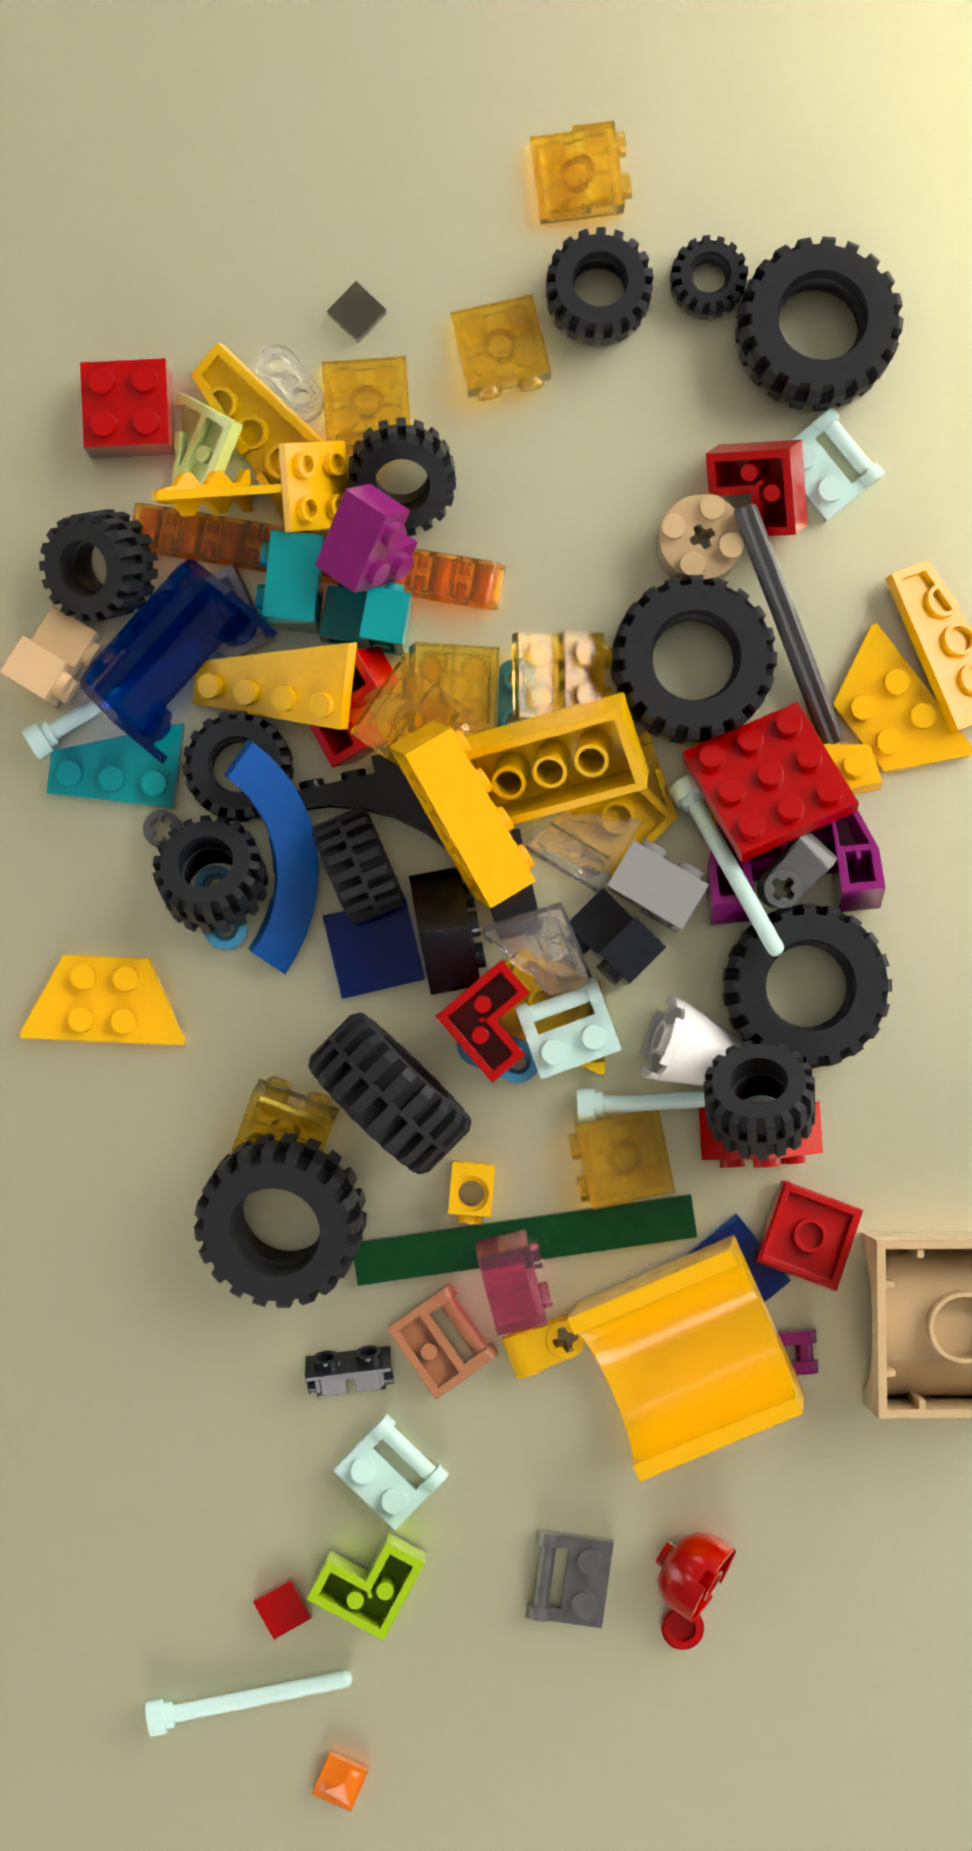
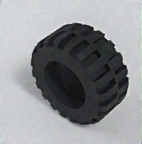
M823 236L820 244H813L811 237L797 240L794 248L790 249L785 244L775 250L772 259H764L756 268L753 278L749 279L736 316L738 321L735 328V341L741 347L739 358L743 367L749 366L752 370L751 380L757 387L762 383L770 389L767 395L778 402L782 396L791 400L789 407L802 410L804 404L813 405L814 411H825L830 404L836 403L838 407L850 404L855 396L859 395L862 397L886 370L899 346L898 338L903 331L904 318L899 316L903 304L900 293L892 292L891 288L895 280L890 272L885 271L881 274L878 271L877 266L880 260L872 253L866 258L859 255L857 251L860 245L848 241L845 248L836 246V237ZM817 290L833 294L841 299L853 313L858 328L856 340L850 350L840 357L820 360L804 356L793 349L785 340L779 327L780 311L789 297L803 291Z
M690 575L689 579L679 580L678 577L665 580L664 585L657 588L653 586L645 591L642 597L636 603L633 602L626 611L618 627L611 651L612 665L610 670L612 681L615 682L617 688L616 694L624 692L632 719L637 724L641 722L649 728L648 732L656 737L662 735L671 738L670 742L683 744L685 741L705 742L744 725L759 709L767 693L771 690L775 678L773 677V672L777 666V652L773 649L775 636L772 627L767 628L763 620L766 614L759 605L754 607L747 600L750 595L741 588L736 592L727 587L728 581L716 578L714 582L703 581V575ZM695 621L707 624L720 632L731 647L733 668L730 678L719 692L708 698L687 700L677 697L661 685L653 667L655 645L667 629L678 623Z
M815 903L781 908L767 914L784 945L782 953L797 946H814L823 949L838 961L845 975L846 994L838 1012L831 1019L820 1025L800 1027L783 1020L770 1005L766 991V981L770 967L779 956H771L767 952L753 925H750L741 934L742 936L738 942L733 945L728 955L730 958L727 967L724 968L722 978L725 984V993L722 994L724 1006L728 1008L729 1020L733 1028L738 1030L743 1040H752L753 1044H761V1040H769L772 1046H778L780 1043L789 1046V1053L798 1051L803 1056V1063H809L811 1068L841 1063L843 1059L854 1056L863 1050V1045L869 1039H874L881 1029L878 1025L882 1017H887L890 1004H887L888 992H892V979H888L886 967L890 965L886 954H881L877 946L879 941L872 932L868 933L861 926L862 922L853 915L847 916L841 913L840 909L832 906L824 907L815 905Z
M364 1013L351 1014L310 1056L308 1068L322 1088L330 1094V1097L372 1139L414 1173L423 1174L430 1172L470 1130L471 1117L448 1090L399 1042Z
M272 1133L260 1135L255 1144L247 1140L238 1145L232 1155L227 1154L213 1172L202 1190L203 1194L197 1202L194 1214L198 1218L194 1226L195 1240L198 1242L204 1241L198 1252L203 1263H213L214 1269L211 1275L218 1283H222L224 1280L232 1285L230 1293L241 1298L243 1293L254 1297L252 1304L263 1307L266 1306L268 1300L276 1301L277 1308H291L294 1299H298L301 1305H306L314 1302L319 1292L326 1295L333 1290L339 1278H344L349 1271L363 1240L362 1234L367 1222V1213L362 1211L366 1202L364 1192L361 1188H354L358 1177L352 1168L348 1167L343 1170L339 1165L342 1157L333 1149L329 1154L318 1149L321 1144L320 1141L309 1137L306 1144L297 1142L298 1135L293 1133H284L278 1141H275ZM271 1188L286 1190L299 1196L311 1207L318 1220L320 1234L317 1241L307 1248L295 1251L279 1250L266 1245L253 1234L246 1222L243 1211L245 1199L255 1191Z

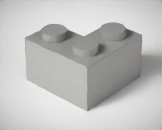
M644 839L641 844L633 840L605 888L639 907L641 913L677 933L684 928L709 884L701 880L704 873L684 861H681L678 865L671 863L663 858L667 851L647 839Z

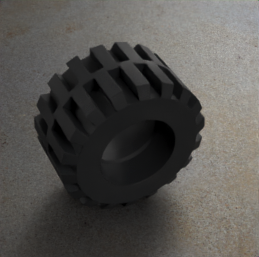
M597 227L596 234L589 235L588 228L581 230L576 240L571 236L563 241L562 250L556 249L552 256V263L548 266L545 297L547 298L549 314H554L555 325L559 330L565 327L567 329V337L575 341L577 336L584 338L583 344L592 346L593 340H601V346L610 345L611 339L616 337L620 342L627 338L628 331L633 330L635 332L640 326L642 318L647 314L653 291V269L648 268L649 257L646 252L639 253V243L633 238L628 242L624 241V232L615 229L613 236L606 235V227ZM595 268L606 269L620 279L624 287V294L611 305H590L578 296L574 289V281L587 270Z
M396 417V425L389 426L387 419L378 422V430L374 431L369 427L363 432V441H356L353 446V455L349 457L348 488L371 484L409 509L410 513L404 526L407 535L413 536L416 535L417 527L422 526L426 532L433 528L432 520L434 518L441 521L445 517L446 506L451 507L454 500L453 490L456 489L453 456L450 455V447L446 440L441 441L439 439V432L433 427L428 431L425 430L424 422L416 419L413 425H407L406 417ZM397 459H407L419 464L426 471L427 478L423 485L414 492L394 494L385 490L378 483L376 475L385 464Z
M115 509L74 514L57 522L58 527L49 530L46 535L49 542L42 543L40 553L44 554L45 558L44 561H39V569L45 572L46 579H43L42 583L44 589L50 588L52 592L49 597L54 605L61 603V612L65 615H75V620L82 622L89 620L97 622L133 613L134 609L141 608L146 603L144 597L152 595L155 587L151 584V580L158 579V569L153 568V561L158 560L157 551L151 552L149 545L153 543L150 534L143 535L141 532L143 525L138 520L130 521L129 514L123 511L115 513ZM95 546L103 555L106 563V579L104 584L97 579L92 568V552Z
M237 711L236 714H229L228 712L219 713L218 718L214 720L208 718L202 723L204 727L199 732L195 730L190 736L192 739L190 746H185L183 755L186 757L185 764H182L183 774L187 779L186 785L195 797V800L213 815L227 817L229 821L238 820L240 822H250V819L256 817L260 819L261 816L242 791L232 792L223 788L218 783L214 775L216 758L227 746L234 743H246L249 739L266 752L291 780L294 774L291 751L280 732L272 724L265 721L263 717L256 714L254 716L249 715L246 711Z
M362 806L313 826V840L348 920L354 925H359L404 905V894L372 819Z
M210 815L200 816V822L193 823L192 819L184 821V828L179 831L174 827L168 832L170 840L168 842L161 840L157 849L160 856H154L152 864L156 871L153 873L154 882L172 917L179 924L183 922L186 929L193 932L199 926L203 934H212L214 928H219L222 934L230 931L229 925L237 923L241 927L247 923L245 916L248 913L255 916L260 910L257 901H265L267 892L264 886L268 885L266 866L249 831L245 832L243 825L237 821L230 825L228 818L218 816L216 821H212ZM225 863L232 866L228 875L217 884L208 887H197L190 884L193 876L201 868L209 864Z
M751 1040L743 1042V1047L737 1048L733 1045L727 1048L726 1056L718 1054L712 1060L713 1067L707 1068L705 1082H703L706 1123L708 1129H711V1135L716 1143L723 1141V1149L730 1153L738 1150L739 1157L749 1159L750 1155H758V1160H768V1155L775 1154L777 1158L786 1155L787 1148L796 1150L802 1145L801 1138L808 1139L816 1119L815 1078L812 1077L811 1066L809 1063H803V1056L798 1051L789 1053V1046L782 1043L778 1046H772L769 1040H761V1044H753ZM758 1095L776 1098V1100L764 1104H753L743 1101Z

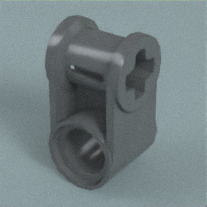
M811 832L791 840L781 851L779 857L758 880L756 890L759 899L769 907H792L812 885L829 871L836 862L837 856ZM773 880H785L787 882L783 887L787 893L785 897L772 896L776 890L772 885Z

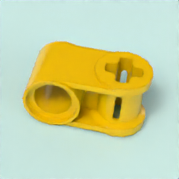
M569 1314L560 1315L543 1323L518 1329L501 1338L516 1379L537 1374L552 1365L573 1358L581 1352L585 1341L578 1334L574 1336L572 1346H568L565 1340L557 1341L556 1339L559 1336L561 1327H565L568 1333L573 1332L567 1320Z

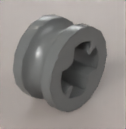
M167 810L152 812L143 824L145 839L154 847H158L161 842L154 838L157 831L153 828V825L158 819L162 823H164V818L170 819L172 821L169 827L171 830L174 827L178 831L183 828L181 820ZM164 836L162 837V840H163V841H166V842L169 841V840H167L166 837H164Z

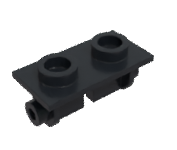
M367 1345L352 1351L335 1352L326 1350L315 1355L305 1356V1382H307L308 1393H317L318 1398L348 1394L346 1379L355 1380L356 1392L385 1390L386 1385L394 1384L390 1346L378 1347Z

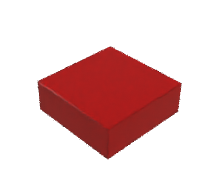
M292 1578L253 1600L256 1609L274 1640L312 1618V1613Z

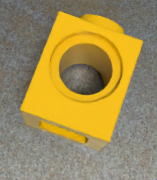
M452 1161L448 1214H456V1222L482 1224V1217H491L495 1163ZM467 1181L478 1182L484 1189V1196L481 1201L476 1204L463 1202L459 1196L461 1185Z

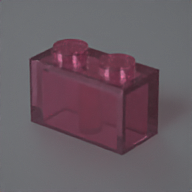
M526 1229L477 1240V1259L497 1336L548 1324L545 1308L552 1307L553 1303L548 1282L539 1283L536 1269L543 1268L538 1243L529 1244Z

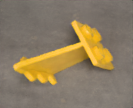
M345 440L278 444L281 484L251 486L250 469H241L233 483L222 470L210 471L202 485L191 472L178 473L171 486L152 491V501L172 504L183 517L195 516L203 502L213 514H226L233 501L244 512H253V494L282 493L285 532L330 529L345 489H348Z

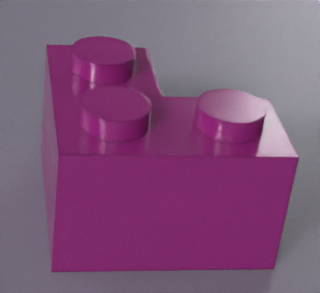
M371 484L345 489L315 566L354 593L384 585L388 582L402 580L412 568V555L418 544L417 541L405 534L406 528L404 525L410 510Z

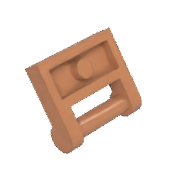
M451 1283L436 1291L428 1299L387 1327L388 1332L435 1399L444 1395L499 1355V1352L492 1343L487 1344L454 1296L458 1293ZM439 1307L443 1309L474 1354L465 1362L431 1316V1313Z

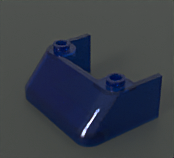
M188 559L172 571L89 665L81 677L80 688L116 726L163 764L168 757L157 747L155 742L161 741L171 729L172 713L166 706L222 643L228 647L245 645L254 637L257 627L272 639L278 632L194 559Z

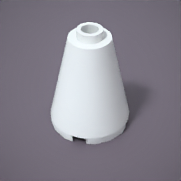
M675 996L668 997L664 1002L671 1005L666 1012L657 1010L647 1031L641 1055L649 1058L648 1068L640 1066V1072L643 1077L650 1080L704 1086L706 1070L708 1067H713L712 1060L718 1054L726 1056V1049L733 1045L737 1048L743 1047V1042L745 1041L684 1000Z

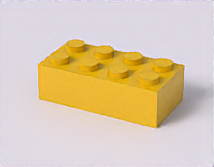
M624 692L465 736L472 750L467 755L470 763L475 769L480 767L484 771L493 787V791L488 793L490 799L496 807L502 806L513 825L644 790L647 786L649 768Z
M433 720L389 746L473 897L489 908H492L536 882L530 871L531 868L535 867L531 855L523 844L517 845L511 837L509 831L514 829V825L502 806L496 807L490 799L488 793L493 791V787L484 771L480 767L475 769L470 763L467 755L472 750L459 729L454 731L450 725L446 726Z

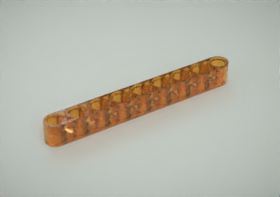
M146 503L134 504L131 520H138L143 525L141 530L143 535L150 534L153 543L149 546L151 552L157 551V555L223 566L235 564L241 569L265 573L267 568L260 567L262 541L270 542L271 530L285 531L284 526L197 512L195 516L182 517L175 508ZM295 531L298 533L323 535L324 540L327 536L326 533L314 531ZM415 548L412 555L413 565L411 570L402 580L393 582L405 586L404 592L411 593V596L414 598L480 609L499 610L507 567L493 561ZM322 571L321 582L339 584L337 580Z

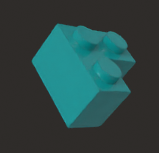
M271 530L270 542L262 541L260 567L267 568L265 585H257L255 609L259 610V617L263 618L268 629L319 634L323 590L321 587L322 570L316 567L315 563L325 541L323 535Z
M393 582L367 589V592L359 591L355 593L341 583L338 584V587L328 585L319 631L321 642L331 644L357 642V648L359 649L380 646L383 653L405 656L413 611L411 593L404 592L405 586Z

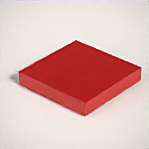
M783 1180L780 1182L754 1262L830 1291H837L863 1210Z

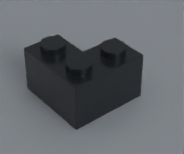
M456 867L409 876L418 934L431 995L469 988L480 978L478 968L487 967L482 942H473V937L481 936L477 911L468 912L467 910L476 907L474 897L471 895L466 884L462 883L461 875Z
M604 888L565 925L571 931L566 936L567 940L583 955L590 950L601 961L596 968L613 985L619 981L624 985H629L666 948L636 916L633 918Z

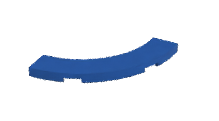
M248 739L223 775L247 796L257 813L261 816L269 835L273 873L275 874L273 897L269 901L262 925L248 949L286 974L304 942L313 917L318 890V854L313 840V827L306 807L296 788L278 764L266 752Z

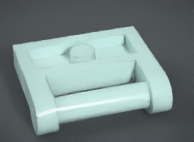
M833 408L823 413L810 426L792 439H802L806 501L824 523L886 474L878 463L875 465L871 463L838 422L840 416ZM825 432L861 476L855 482L851 483L818 443L816 438Z
M595 977L583 981L584 986L530 1006L527 1003H523L514 1007L541 1080L622 1050ZM590 1002L594 1012L593 1015L538 1035L534 1022Z
M386 1414L335 1466L333 1471L396 1530L440 1486L449 1473L440 1465L435 1467L394 1427L396 1422ZM381 1439L424 1479L417 1487L374 1447Z

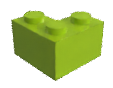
M388 1533L370 1568L366 1570L330 1550L309 1589L306 1600L384 1641L425 1564L426 1552Z

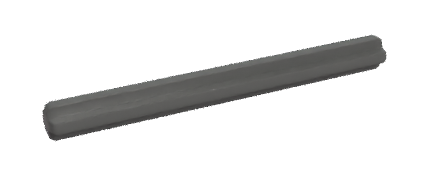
M755 504L742 506L734 511V517L815 731L823 744H836L843 740L844 735L760 512Z

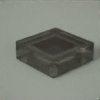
M355 281L327 310V314L354 341L359 343L387 314V310Z

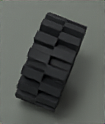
M703 235L702 241L698 242L694 238L689 241L686 248L683 246L678 251L677 258L674 259L669 281L671 282L672 296L676 295V304L680 308L684 305L687 308L686 313L692 317L695 312L701 314L700 319L707 320L708 315H714V319L720 318L723 312H731L735 304L739 303L743 296L748 276V266L744 265L746 258L742 252L740 254L736 252L737 246L733 242L729 246L726 245L724 237L718 236L717 240L714 241L710 240V235ZM703 263L718 265L725 275L724 285L715 292L701 291L693 282L692 273L695 268Z

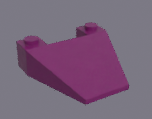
M859 811L812 831L811 833L837 856L836 862L826 874H832L836 904L840 912L880 908L886 889L880 850ZM716 824L755 893L753 881L760 879L761 875L774 863L789 842L741 862L721 826ZM710 851L705 882L709 884L706 889L710 925L750 921L712 851Z

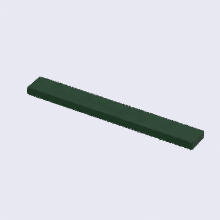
M691 1194L362 1240L354 1258L357 1285L360 1286L696 1238L697 1232Z

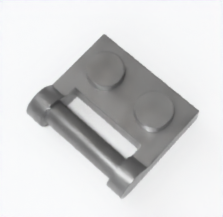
M545 1529L537 1530L535 1544L539 1546L532 1601L527 1603L525 1617L534 1621H553L602 1628L614 1544L613 1539ZM556 1548L568 1549L561 1606L549 1604Z

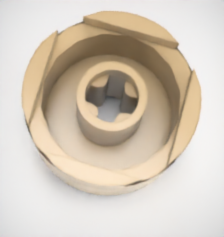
M716 494L691 495L675 503L664 516L657 535L656 553L661 567L670 578L678 577L679 580L689 579L690 575H703V581L714 582L716 578L725 579L737 564L744 550L745 543L734 517L735 509L723 500L722 497ZM698 533L700 537H707L709 539L706 549H703L700 544L692 545L691 542L695 534Z

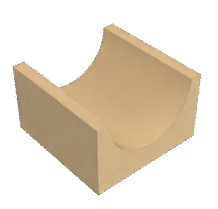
M861 1232L862 1250L865 1254L869 1271L872 1301V1359L869 1380L866 1387H863V1404L878 1419L972 1418V1232Z

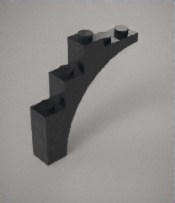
M392 744L379 747V754L371 756L374 773L366 774L365 768L341 773V781L325 784L324 778H315L299 783L300 790H297L307 811L326 808L353 810L362 806L368 812L396 819L426 834L446 850L389 749V746ZM520 828L509 831L517 845L523 844ZM532 884L490 908L500 940L542 930Z

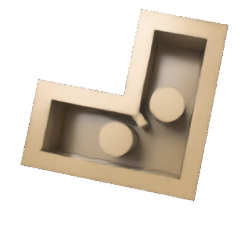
M52 605L31 640L23 635L21 636L0 673L16 685L54 708L59 709L62 702L68 704L75 696L80 686V682L76 680L85 666L90 668L99 657L102 650L99 642L102 637L95 630L75 620V618L65 615L60 609Z

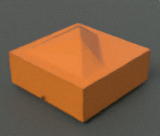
M329 1751L312 1790V1795L351 1812L368 1774L369 1767Z

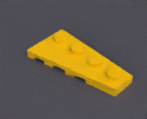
M217 342L190 374L210 407L243 424L235 446L240 454L244 455L260 485L281 484L278 444L324 441L223 343ZM268 493L277 507L276 511L284 522L282 493Z
M357 642L196 661L192 704L231 711H246L248 714L338 730L348 729Z

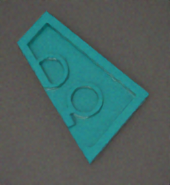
M181 723L54 750L51 752L46 793L175 809L185 724Z

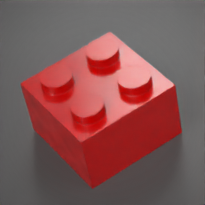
M166 358L80 362L83 447L90 458L175 454L172 371Z

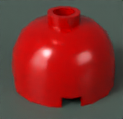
M701 1532L683 1536L676 1545L668 1541L655 1562L661 1567L657 1583L659 1594L664 1603L677 1615L693 1623L713 1598L711 1593L718 1582L721 1584L736 1555L735 1548L717 1536Z

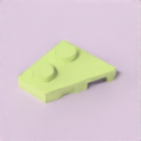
M178 392L175 406L182 407V431H174L176 459L173 464V481L178 473L191 472L202 485L210 471L222 470L225 472L243 424L190 395Z

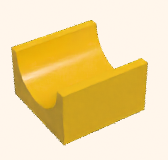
M734 1235L580 1300L567 1318L573 1334H578L589 1346L611 1388L629 1437L633 1456L632 1466L639 1482L803 1414L804 1389Z

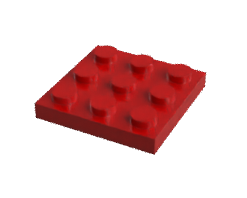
M798 702L682 752V760L741 862L858 811V800Z

